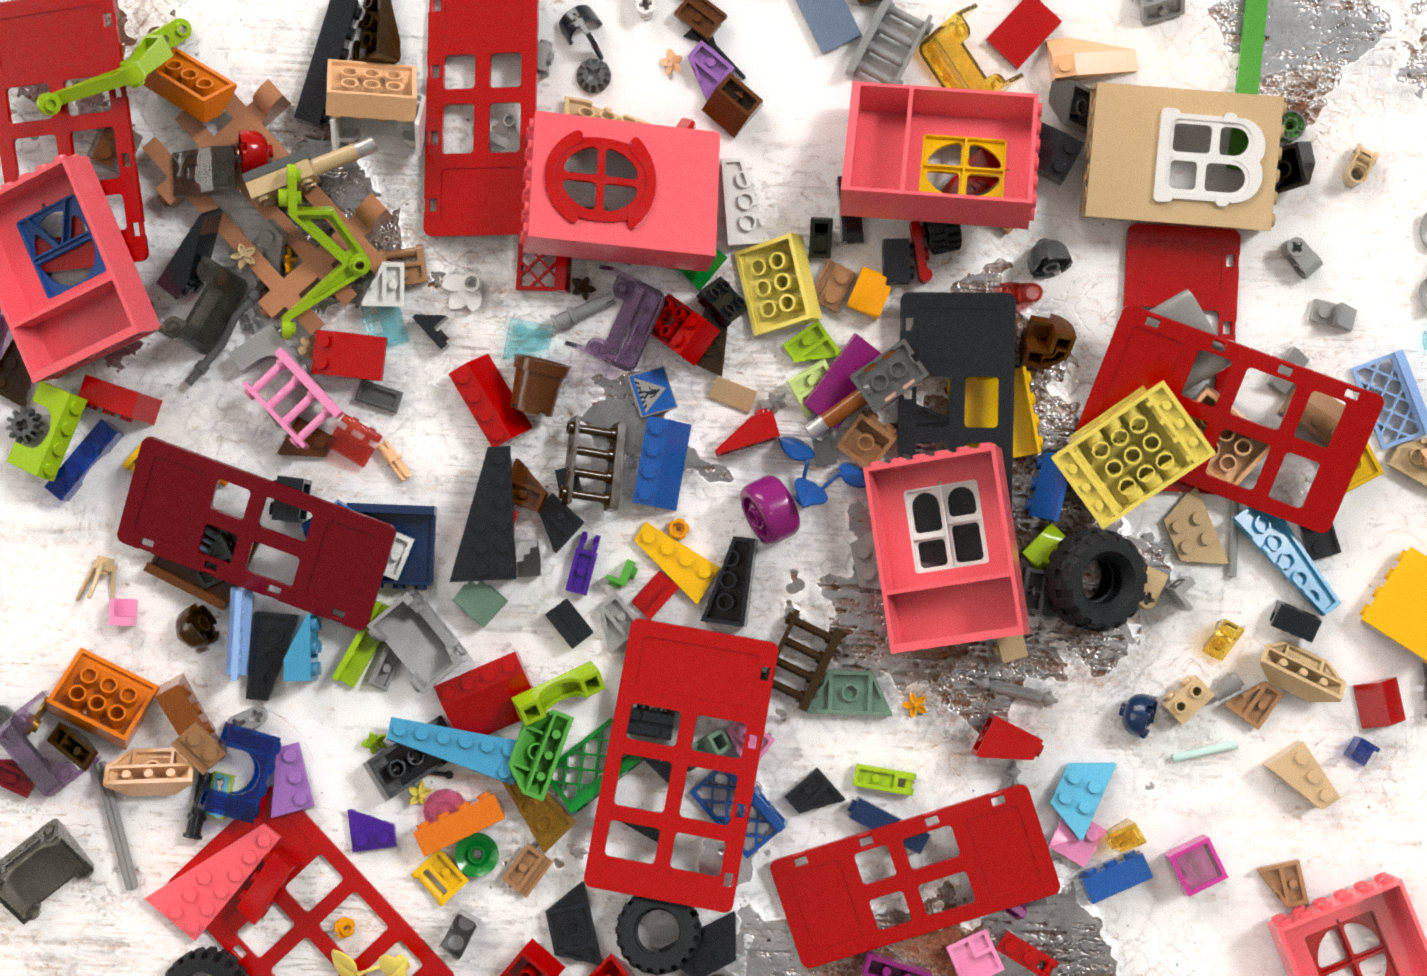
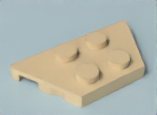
M1195 487L1189 493H1186L1162 520L1179 561L1228 564V559L1197 487Z

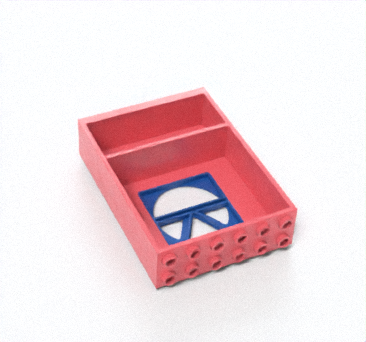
M62 154L53 158L54 162L50 164L45 163L37 166L35 172H28L18 176L19 180L16 182L11 181L1 185L0 308L32 383L59 379L162 329L89 156H79V154L66 156V154ZM58 211H63L61 242L40 225L44 218ZM75 215L86 225L88 231L71 239L72 217ZM36 234L54 248L37 256L35 248ZM91 240L94 243L95 260L93 268L86 279L74 285H63L54 281L41 267V265Z

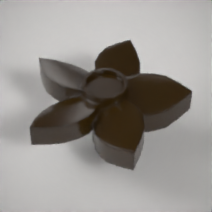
M585 277L583 280L579 278L572 279V283L575 286L572 294H582L586 301L589 298V293L597 290L589 285V277Z

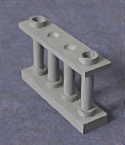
M882 0L852 56L845 74L853 77L855 72H862L882 83L902 85L904 81L900 79L924 34L928 36L934 26L931 23L933 16L929 14L924 22L895 7V4L892 3L893 0ZM891 14L920 29L921 31L916 40L914 41L885 26V23L882 22L885 15L890 16ZM881 33L910 48L911 50L906 59L903 60L875 45V42L872 41L875 34L880 35ZM871 52L901 68L896 78L893 79L864 64L865 61L862 58L865 53L870 54Z

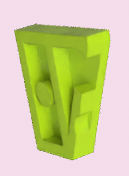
M819 320L782 345L794 363L837 357L841 352Z

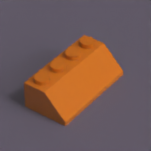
M176 47L171 49L174 56L149 73L146 79H144L145 87L203 123L222 114L237 88L236 83Z

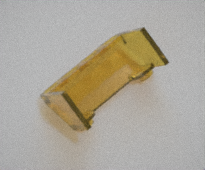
M976 3L955 12L920 43L919 52L941 87L1005 92L1024 77L1022 73L1008 80H1005L1002 75L997 73L986 77L963 43L970 36V27L965 18L978 7Z

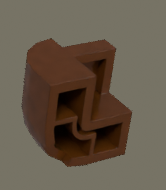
M1051 314L1049 318L1031 315L1027 327H1023L1020 338L1019 357L1021 365L1051 369L1050 366L1059 364L1063 360L1066 361L1077 338L1073 325L1068 320L1055 314Z

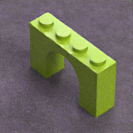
M43 381L39 383L32 401L45 406L49 410L51 415L49 432L44 441L34 448L15 441L6 462L37 477L54 482L88 400Z

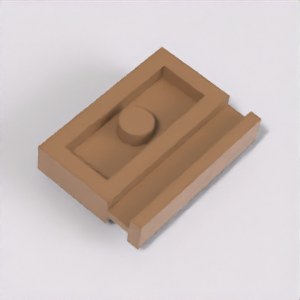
M828 259L814 285L819 304L837 312L856 273Z
M196 720L171 744L202 775L227 754V750Z
M528 842L501 879L527 898L554 861Z

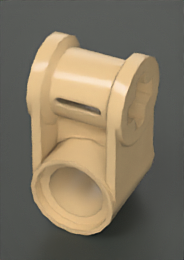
M1358 143L1353 150L1349 163L1342 175L1343 183L1350 188L1360 185L1367 179L1371 168L1379 156V152H1372L1362 147L1361 143ZM1352 171H1354V172H1356V173L1358 174V176H1359V179H1358V180H1355V179L1352 177V175H1351V172H1352Z
M1146 566L1144 569L1148 582L1144 585V592H1146L1145 595L1148 594L1147 598L1150 602L1144 604L1143 600L1137 606L1143 610L1153 608L1157 604L1168 578L1167 573Z

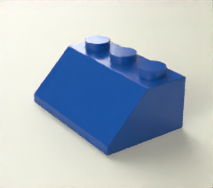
M1043 452L1041 456L1038 455L1035 463V468L1038 471L1036 477H1032L1030 483L1032 494L1031 498H1027L1024 510L1027 511L1026 516L1051 523L1058 522L1068 481L1051 459V456L1055 453Z

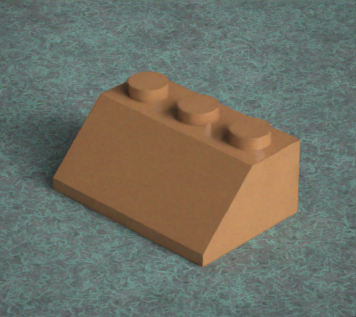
M1296 385L1277 412L1282 417H1284ZM1314 391L1311 393L1297 427L1325 446H1328L1345 405L1331 396Z

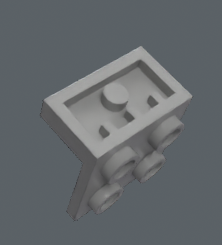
M1138 0L1140 3V21L1143 26L1185 14V0Z

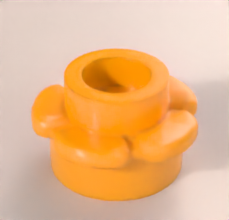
M677 518L668 524V533L673 539L682 540L689 532V525L685 523L684 519Z
M348 917L339 918L334 924V931L341 939L351 937L354 933L355 922Z

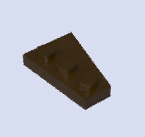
M710 304L704 310L702 317L717 327L720 332L696 363V366L722 377L727 328L721 327L714 319L719 313L713 317L711 316L715 311L714 308L709 312L706 311L711 306Z

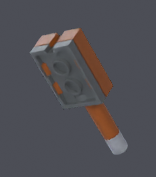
M905 338L849 376L857 389L805 425V429L812 439H816L867 403L873 412L877 414L931 376L920 360L917 362L914 360L913 356L916 354Z

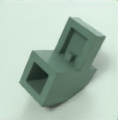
M723 727L692 743L693 750L721 755L733 747ZM690 766L687 771H692L697 767Z

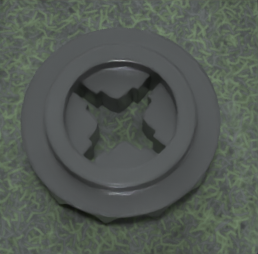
M589 58L581 62L577 69V82L584 91L599 93L608 87L611 81V71L608 65L599 58ZM588 69L592 72L599 70L597 75L600 82L594 78L588 79L590 77Z

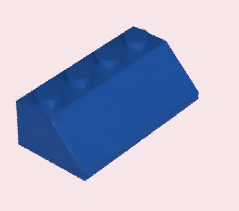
M648 416L632 503L676 511L692 425Z

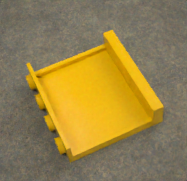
M1026 366L1015 369L1013 458L1041 453V448H1044L1043 438L1041 435L1038 436L1037 427L1040 426L1038 414H1034L1033 405H1036L1034 392L1030 393L1031 373L1026 371ZM966 378V427L995 428L998 425V378ZM950 379L946 381L948 399L950 392ZM966 443L965 446L976 449L978 444L981 443Z
M1410 546L1408 551L1403 549L1396 559L1399 562L1395 569L1391 567L1385 575L1384 579L1387 580L1383 587L1378 586L1372 594V597L1375 598L1372 604L1366 603L1361 610L1360 615L1363 617L1360 622L1367 623L1422 658V661L1427 664V556Z

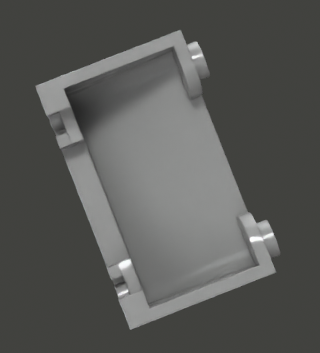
M1188 289L1149 310L1155 314L1216 335L1195 297ZM1147 317L1145 324L1158 328L1160 321ZM1213 341L1211 348L1224 351L1225 348L1222 343ZM1200 350L1197 353L1182 393L1231 366V360Z
M415 589L406 592L367 625L370 629L368 631L370 636L375 641H385L412 674L410 684L418 693L425 694L470 657L465 647L425 598Z

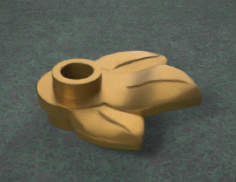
M45 696L36 715L30 713L22 729L27 732L26 734L30 735L31 731L36 733L42 722L40 719L47 711V696Z

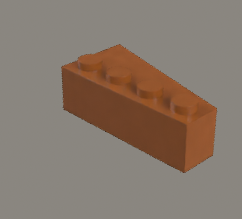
M184 673L160 685L155 698L178 735L184 732L196 720L227 750L224 741L218 738L213 723L206 716Z

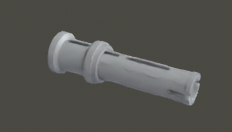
M611 291L575 308L567 307L566 311L555 316L552 314L550 318L557 333H560L561 329L572 324L574 326L578 325L579 320L615 305L616 301Z

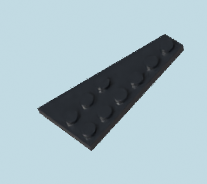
M511 446L487 448L450 582L517 579Z

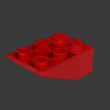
M669 293L643 327L644 330L693 366L696 365L720 332L712 323Z

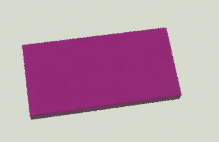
M854 333L802 404L818 416L857 389L849 376L882 353L858 334ZM845 419L837 423L833 428L838 430Z

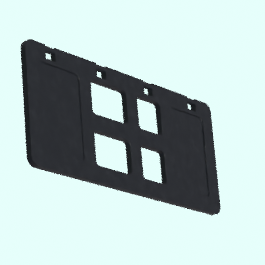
M907 292L902 295L900 300V341L904 338L916 354L913 356L916 362L920 360L931 376H946L950 379L949 424L946 427H919L916 424V386L912 389V399H904V395L899 398L898 458L903 457V454H911V459H913L912 455H916V444L918 442H945L948 444V451L952 453L956 452V448L964 447L966 443L992 442L1002 448L1012 510L1016 299L1011 293ZM906 318H913V331H906ZM966 378H998V425L995 428L965 426ZM958 487L950 492L948 506L951 516L968 515L976 512L975 497L970 489ZM930 493L919 494L913 501V515L917 533L941 530L942 520L937 498ZM968 523L954 526L952 532L957 561L981 560L984 554L979 524ZM944 540L926 541L918 545L920 561L948 562Z

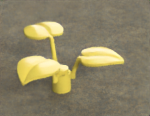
M331 950L334 967L340 976H362L381 969L385 976H407V970L410 968L408 959L404 955L398 954L396 957L382 955L379 957V965L358 971L357 965L351 957L338 950Z

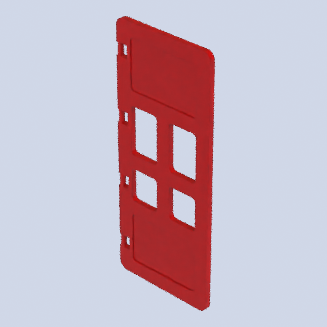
M429 0L424 179L425 211L423 229L425 234L430 237L520 235V231H522L521 211L524 208L522 192L525 189L523 173L527 161H524V155L528 141H526V129L529 125V119L534 118L535 111H537L539 0H441V11H435V0ZM474 55V87L446 89V58L448 56ZM493 55H522L520 86L491 87ZM433 66H440L439 78H433ZM520 103V149L517 152H490L491 106L493 104ZM474 105V142L471 153H444V110L446 106ZM432 133H438V144H432ZM437 199L436 211H430V200Z
M1132 224L1128 227L1126 236L1123 308L1127 305L1154 308L1183 290L1188 289L1195 297L1202 311H1214L1218 314L1217 336L1235 342L1241 241L1239 232L1234 229ZM1227 255H1234L1233 267H1226ZM1223 322H1230V335L1223 334ZM1231 366L1215 374L1214 389L1218 393H1220V389L1223 387ZM1176 480L1161 491L1190 493L1195 487ZM1197 488L1200 494H1213Z
M1016 784L996 792L987 793L928 813L919 814L860 834L809 848L805 851L783 856L773 860L770 865V871L801 963L806 968H814L1055 895L1060 890V882L1030 791L1024 784ZM1004 795L1006 802L997 805L992 804V798ZM938 816V823L926 825L925 819ZM944 826L952 827L960 854L923 867L912 868L903 840ZM872 836L873 843L861 846L859 839ZM879 846H887L896 874L874 882L864 883L855 860V854ZM806 856L808 863L796 866L794 859ZM966 872L975 900L941 912L928 914L918 887L927 882ZM898 891L903 892L911 920L885 929L878 928L870 901Z

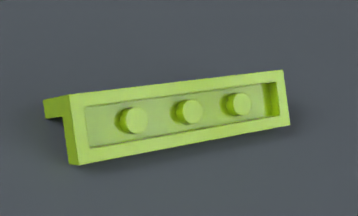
M380 600L376 601L370 622L385 611L389 605ZM368 627L358 631L332 676L334 680H340L353 688L357 685L381 643L380 640L375 641L368 632L370 629Z

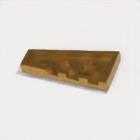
M514 781V785L502 782L544 854L576 823L548 793H546L544 801H540L522 794L516 781Z

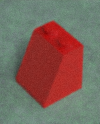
M990 713L971 753L979 758L1034 760L1035 756H1040L1044 745H1042V739Z

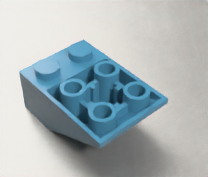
M306 615L284 657V681H313L318 679V675H321L322 664L318 662V653L322 651V642L318 640V631H321L322 621L321 618H318V615Z

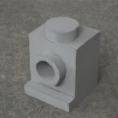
M542 39L538 42V73L549 76L550 70L547 66H551L553 63V43Z

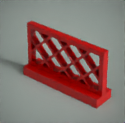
M518 243L517 291L570 293L571 257L556 256V261L549 267L542 259L546 255L541 254L539 256L534 254L537 259L527 266L523 261L526 254L523 252V244ZM540 261L547 270L537 277L531 269ZM530 272L536 280L530 286H522V277ZM549 272L555 277L554 287L545 286L541 281Z

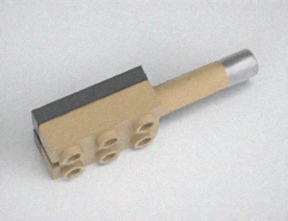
M370 136L313 159L305 150H301L243 173L242 176L251 199L259 206L268 207L276 203L278 189H287V164H296V169L301 168V182H297V191L303 189L308 191L316 188L317 184L321 182L319 175L378 152V147L373 136Z

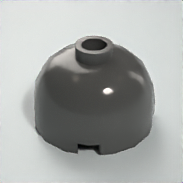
M1047 238L1037 241L1027 256L1030 274L1035 279L1055 277L1053 272L1061 270V273H1063L1073 263L1067 247L1062 242Z

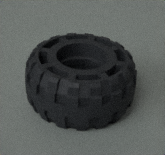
M1096 528L1081 529L1075 531V534L1062 539L1058 543L1057 550L1053 549L1049 555L1048 560L1050 562L1048 568L1045 567L1044 577H1046L1044 591L1046 597L1050 598L1048 603L1054 613L1059 614L1062 617L1061 620L1068 625L1095 632L1108 631L1110 628H1118L1126 623L1127 618H1131L1139 610L1137 606L1139 602L1144 600L1146 594L1144 592V585L1148 583L1147 574L1143 569L1146 565L1141 554H1137L1138 549L1119 533ZM1096 560L1101 567L1102 582L1097 593L1088 599L1082 588V577L1086 567Z

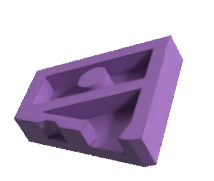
M702 40L688 55L692 70L705 99L708 101L717 86L730 72L732 73L735 70V67Z

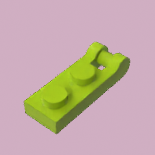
M856 763L852 785L913 796V780H916L917 774ZM899 778L905 779L903 787L898 786Z

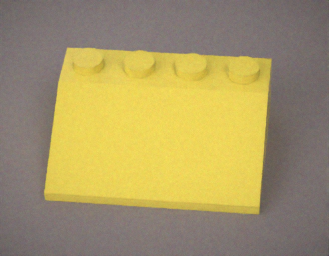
M789 233L734 252L754 336L794 328L822 319L802 235Z

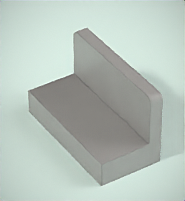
M1181 576L1165 591L1181 611H1191L1193 609L1183 594L1193 587L1196 582L1191 576Z

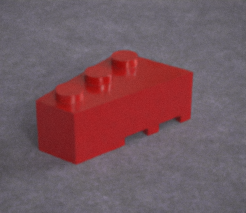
M86 374L78 396L88 400L85 406L87 408L97 411V408L100 407L103 408L102 413L113 417L118 413L121 415L120 419L133 423L135 419L152 425L155 424L163 401Z

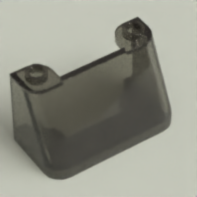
M203 255L196 269L198 276L207 282L204 290L185 321L179 317L171 316L163 322L158 332L199 354L207 355L218 343L230 316L244 300L248 293L249 285L244 278Z
M54 818L0 860V903L23 925L29 920L36 919L41 913V902L73 877L77 880L87 879L93 873V862L59 819Z

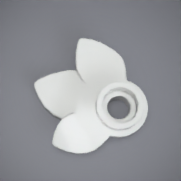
M468 273L465 276L453 274L442 283L445 289L452 292L449 298L450 309H461L467 305L474 312L480 307L482 303L480 291L483 288V280L478 274ZM471 280L476 281L474 288H470L468 285Z

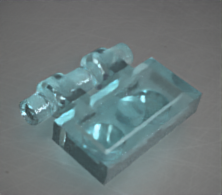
M370 306L361 308L363 313L362 322L366 324L368 335L388 338V347L409 342L400 307L376 306L378 313L375 314L371 313ZM380 320L383 332L377 333L374 322Z

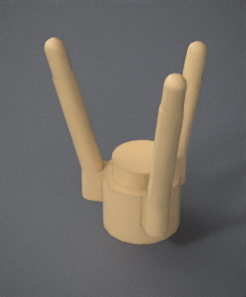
M101 555L97 556L76 596L77 601L80 600L95 572L96 574L87 598H92L100 575L108 576L109 572H111L110 598L114 599L116 571L118 566L114 565L115 559Z

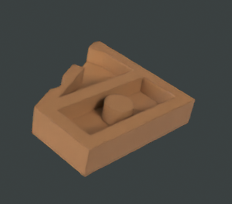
M1299 859L1256 867V871L1285 907L1289 908L1309 903Z

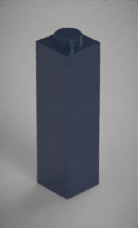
M859 796L856 800L852 799L847 808L849 818L870 829L903 820ZM925 832L903 840L904 846L921 854L930 834Z

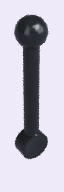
M409 768V773H414V769ZM434 771L429 774L443 776L447 779H452L454 776L452 771Z

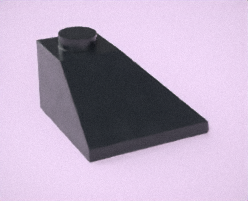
M1311 141L1295 142L1282 147L1281 160H1278L1277 169L1280 170L1279 182L1275 185V191L1278 194L1310 184L1316 163Z

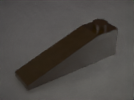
M364 0L363 8L366 10L363 19L358 24L361 32L359 41H354L353 61L388 64L400 62L401 41L391 0Z

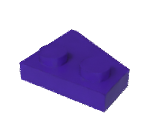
M355 809L347 810L353 852L398 846L395 823L378 819L369 814L366 815Z

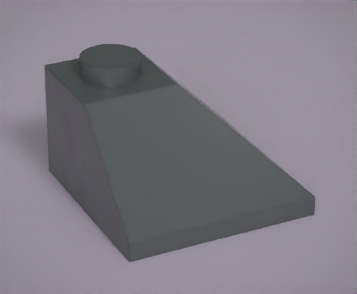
M1074 80L1052 81L1048 103L1061 123L1086 134L1090 88Z

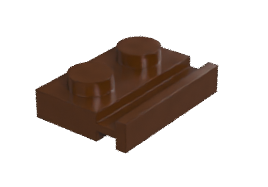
M684 0L674 12V16L706 41L712 38L724 20L728 18L726 13L709 0Z

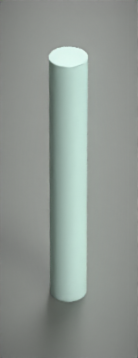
M1236 740L1171 754L1173 763L1238 749V743Z

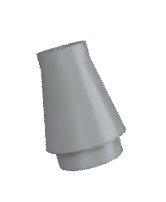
M1234 671L1230 674L1227 672L1211 691L1214 693V697L1221 701L1223 698L1242 690L1241 687L1245 684Z

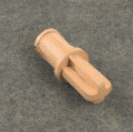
M385 440L384 444H379L376 449L379 450L387 461V467L390 466L400 481L410 478L411 472L401 460L402 456L396 453L389 441Z

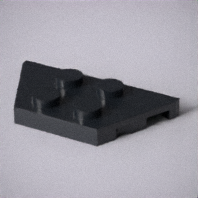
M581 881L549 907L545 913L556 956L568 957L576 961H584L599 966L602 963L586 885L584 881Z
M735 911L702 927V938L698 951L691 961L681 969L689 976H707L736 961ZM678 940L658 949L659 952L663 953L670 950Z

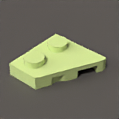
M821 359L786 380L806 418L810 417L812 412L802 403L829 368L825 359Z

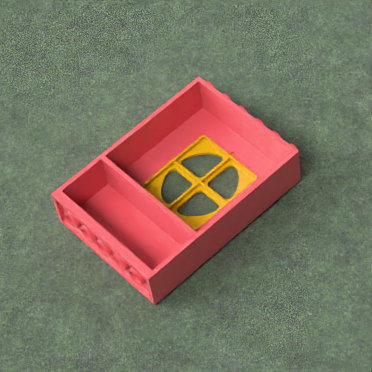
M852 81L841 181L840 215L1028 229L1029 221H1034L1037 202L1039 135L1041 132L1040 117L1042 115V103H1038L1039 94ZM955 144L960 145L962 148L961 162L958 166L930 164L928 162L931 155L941 148ZM971 146H978L989 151L997 158L1001 167L999 169L970 167L968 165L969 148ZM944 173L958 175V194L942 193L929 182L927 174ZM968 176L997 177L1000 180L993 190L984 195H966Z

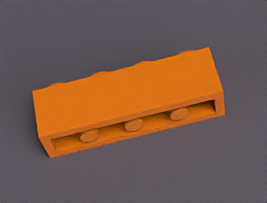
M489 791L478 795V800L472 803L465 801L457 805V810L451 813L446 810L436 816L437 819L430 823L429 820H425L417 824V829L414 830L413 834L424 857L505 819L506 814L496 793L490 794Z

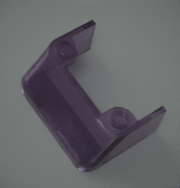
M600 265L598 269L616 277L613 293L617 298L624 301L608 338L604 340L594 337L588 341L586 347L566 341L564 345L620 370L632 371L640 360L664 306L665 297L660 290L615 267Z
M44 690L0 725V744L41 794L52 797L65 789L85 771L82 769L78 770L73 763L68 761L61 762L52 768L24 735L34 725V716L29 709L49 694L47 690ZM100 755L95 757L88 769L99 762L102 757Z

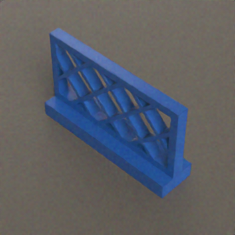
M714 770L689 793L715 823L728 825V820L731 818V816H728L729 805H733V801H729L730 789L736 790L737 776L732 773L723 772L728 777L727 785L715 784V776L720 771ZM712 779V784H706ZM756 785L751 807H754L757 811L756 819L749 818L748 821L756 822L755 834L746 833V837L755 838V846L749 851L744 847L743 855L747 859L778 832L780 833L786 828L788 824L786 819ZM702 787L711 788V799H702L697 791ZM715 788L727 789L726 801L714 800ZM714 803L726 804L725 816L714 813ZM738 803V806H741V818H743L745 805ZM759 823H768L773 831L768 835L758 834Z

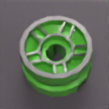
M1286 110L1285 116H1282V125H1284L1285 129L1284 136L1280 138V142L1291 143L1305 132L1306 120L1300 112ZM1289 122L1290 127H1293V129L1287 130L1285 124Z

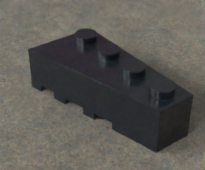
M733 536L723 566L718 574L716 584L700 621L747 627L758 539Z

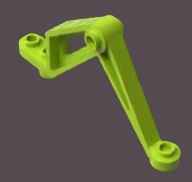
M183 18L172 19L142 37L130 57L120 63V68L53 93H42L36 101L37 109L44 115H55L60 111L63 104L125 85L127 87L132 86L133 89L142 86L145 83L144 79H146L149 73L174 56L171 48L189 38L192 31L190 23ZM181 25L184 28V31L182 33H180L179 27Z
M287 164V189H278L279 207H287L288 215L341 263L281 317L282 340H291L292 335H296L295 322H291V319L360 276L365 275L371 267L368 255L333 206L297 207V204H302L301 191H297V182H301V168L296 169V164ZM329 219L349 249L344 251L311 220Z

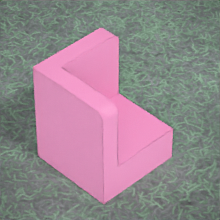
M110 599L109 625H137V599Z

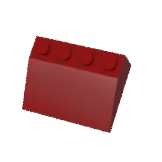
M518 651L434 686L439 701L454 729L485 735L521 721L511 698L533 688Z

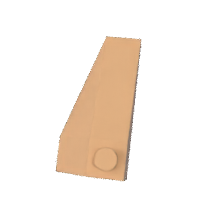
M1069 37L1045 41L1051 83L1052 81H1076L1138 72L1135 49Z

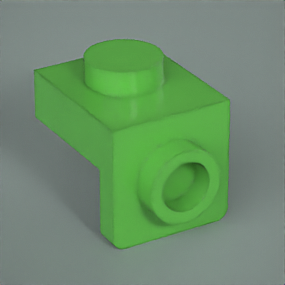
M627 559L619 579L607 574L605 578L609 580L608 584L618 589L621 588V585L626 587L629 579L634 580L638 568L635 567L636 562Z

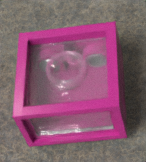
M1204 834L1164 853L1183 894L1188 897L1229 878L1210 838Z

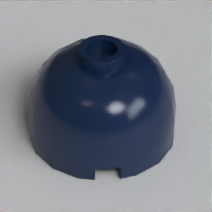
M1143 693L1135 694L1129 698L1127 703H1122L1119 715L1123 716L1122 724L1129 734L1142 739L1147 738L1150 730L1146 729V727H1149L1150 723L1153 724L1158 701H1156V696Z

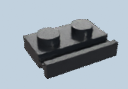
M1333 523L1330 530L1325 533H1319L1298 525L1305 550L1313 561L1341 553Z

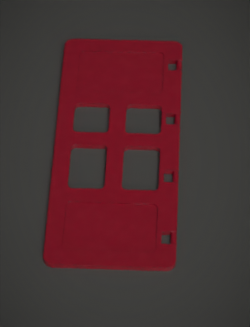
M147 437L140 446L117 537L120 542L137 549L140 548L169 561L210 574L215 578L362 631L370 623L397 532L395 527L389 523L161 439ZM219 480H224L250 491L244 518H238L213 507ZM267 497L312 514L306 541H301L261 526L260 519ZM207 524L237 535V542L230 563L200 551ZM143 538L154 541L153 547L142 544ZM254 542L299 558V565L293 585L279 582L250 571L247 568ZM206 562L216 564V571L205 567ZM270 585L281 588L280 594L269 591ZM333 609L345 612L344 618L333 615Z

